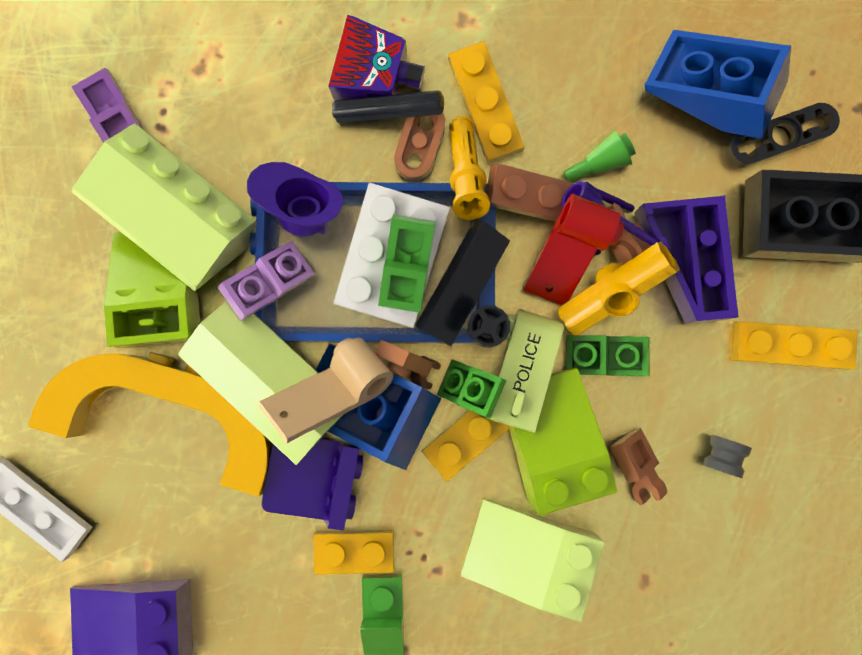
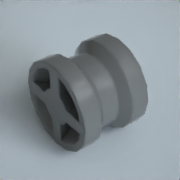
M712 435L710 444L713 448L711 454L705 457L703 465L743 478L745 471L742 464L744 458L750 456L752 448Z

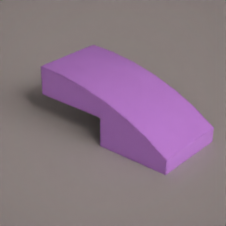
M103 68L71 86L91 117L89 121L103 143L134 123L142 129L124 94L107 68Z

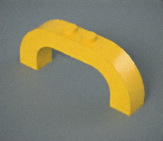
M150 352L148 358L114 353L83 358L70 364L51 379L41 392L32 411L28 427L63 438L82 436L89 413L96 400L108 390L116 387L127 388L205 412L220 423L228 439L229 455L220 485L257 497L263 494L272 442L188 364L186 369L173 366V358Z

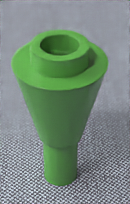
M614 130L586 155L583 161L564 170L563 173L568 182L575 183L591 173L597 174L632 165L631 156L636 154L627 134L624 133L619 136L617 131Z

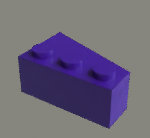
M725 196L642 204L634 212L638 223L645 232L658 240V242L661 241L668 248L679 266L680 271L665 281L684 323H702L738 318Z

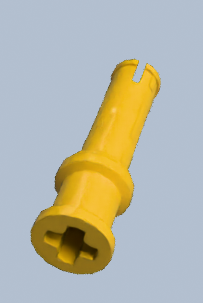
M457 116L452 119L453 124L449 123L455 168L450 176V185L456 194L453 200V211L461 219L475 220V218L483 217L490 209L489 197L484 192L486 174L478 165L473 121L467 116Z

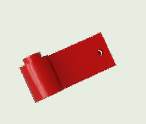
M571 194L553 226L523 286V290L560 305L568 302L597 249L604 251L609 245L615 246L620 240L624 230V223L620 222V212L576 194Z

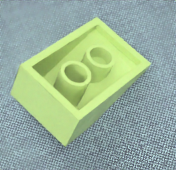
M483 499L461 576L540 610L581 622L604 541L596 533Z

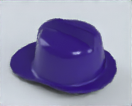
M269 162L259 165L250 173L247 179V193L253 203L264 211L276 216L282 227L292 235L305 237L318 233L325 234L329 229L330 221L340 213L343 206L342 193L334 184L286 162Z

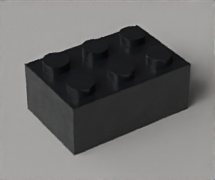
M762 169L745 180L743 257L862 263V174Z

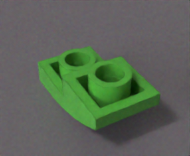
M567 335L566 370L576 367L580 375L650 376V337Z
M452 359L437 395L491 419L507 380Z

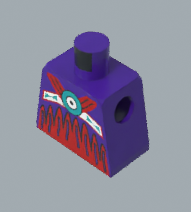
M347 15L328 87L333 99L336 100L397 94L399 85L420 90L425 66L406 62L407 46L406 40L354 16Z

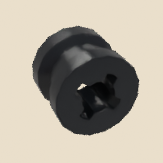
M486 305L478 308L468 322L470 338L475 344L485 348L501 344L510 332L508 315L496 306Z

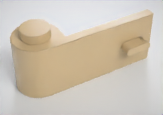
M344 339L334 349L330 368L259 401L260 409L286 443L374 399L391 384L393 373L364 339Z

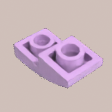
M291 240L259 258L254 265L221 282L218 289L239 320L243 321L285 295L315 273Z

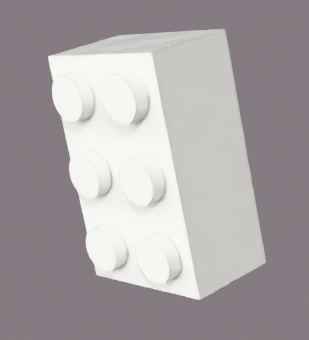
M369 183L333 304L413 328L418 312L378 306L391 219L393 214L436 221L425 283L426 289L450 207Z

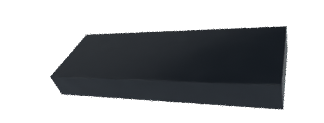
M475 218L415 326L451 347L510 240L485 221Z

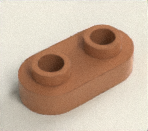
M443 113L406 118L394 155L395 167L403 178L410 181H419L427 177L431 172L445 130V117ZM423 121H429L433 124V127L429 131H422L419 128V124ZM415 156L420 158L422 162L418 167L412 168L407 164L409 158Z

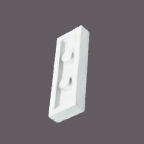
M0 456V514L61 562L69 559L93 527L11 462Z

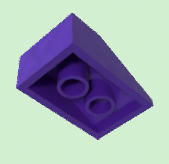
M190 579L85 585L70 588L72 655H193Z

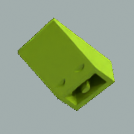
M122 232L113 233L104 301L107 347L134 348L183 343L188 341L200 324L198 290H192Z

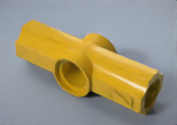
M660 241L625 264H608L597 272L594 285L558 308L559 317L564 322L567 330L574 336H577L609 315L622 317L631 314L640 304L639 296L680 271L677 261L673 258L668 248Z

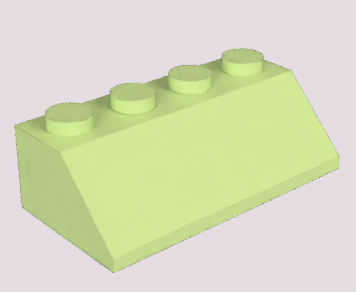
M135 123L103 143L72 188L73 194L194 291L198 290L248 248L250 233L253 232L256 219Z

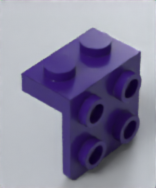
M321 438L309 453L295 465L272 443L261 501L263 510L271 513L324 520L328 529L344 531L346 519L352 520L355 512L356 495H351L353 480L360 479L363 468V455H358L359 448L348 442Z

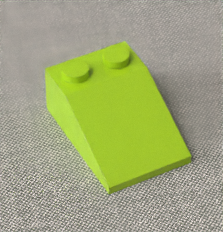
M574 367L551 374L535 433L509 426L527 500L539 516L617 493L609 453L578 368Z

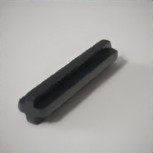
M439 90L340 99L332 103V116L338 123L439 115L444 111V96Z

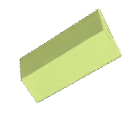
M227 301L198 325L178 353L191 368L295 465L309 453L343 416L341 415L286 443L260 409L259 401L316 375L318 372L256 314L240 321Z

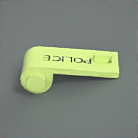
M518 309L516 316L508 314L510 321V332L507 336L508 348L499 375L500 378L507 381L490 420L535 433L564 331V323Z

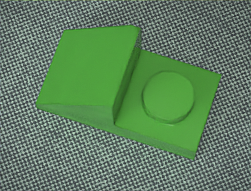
M402 574L363 575V620L360 626L364 655H404Z

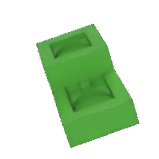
M393 214L378 306L421 312L436 221Z

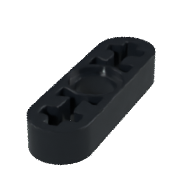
M816 103L777 117L770 121L763 139H761L762 146L757 147L749 155L746 152L740 153L738 147L742 143L750 145L759 141L760 138L736 134L726 144V158L737 168H748L820 142L838 129L840 123L839 114L830 104ZM812 119L824 120V126H815L803 132L802 126ZM782 126L788 129L791 134L789 145H779L774 141L772 136L774 127Z

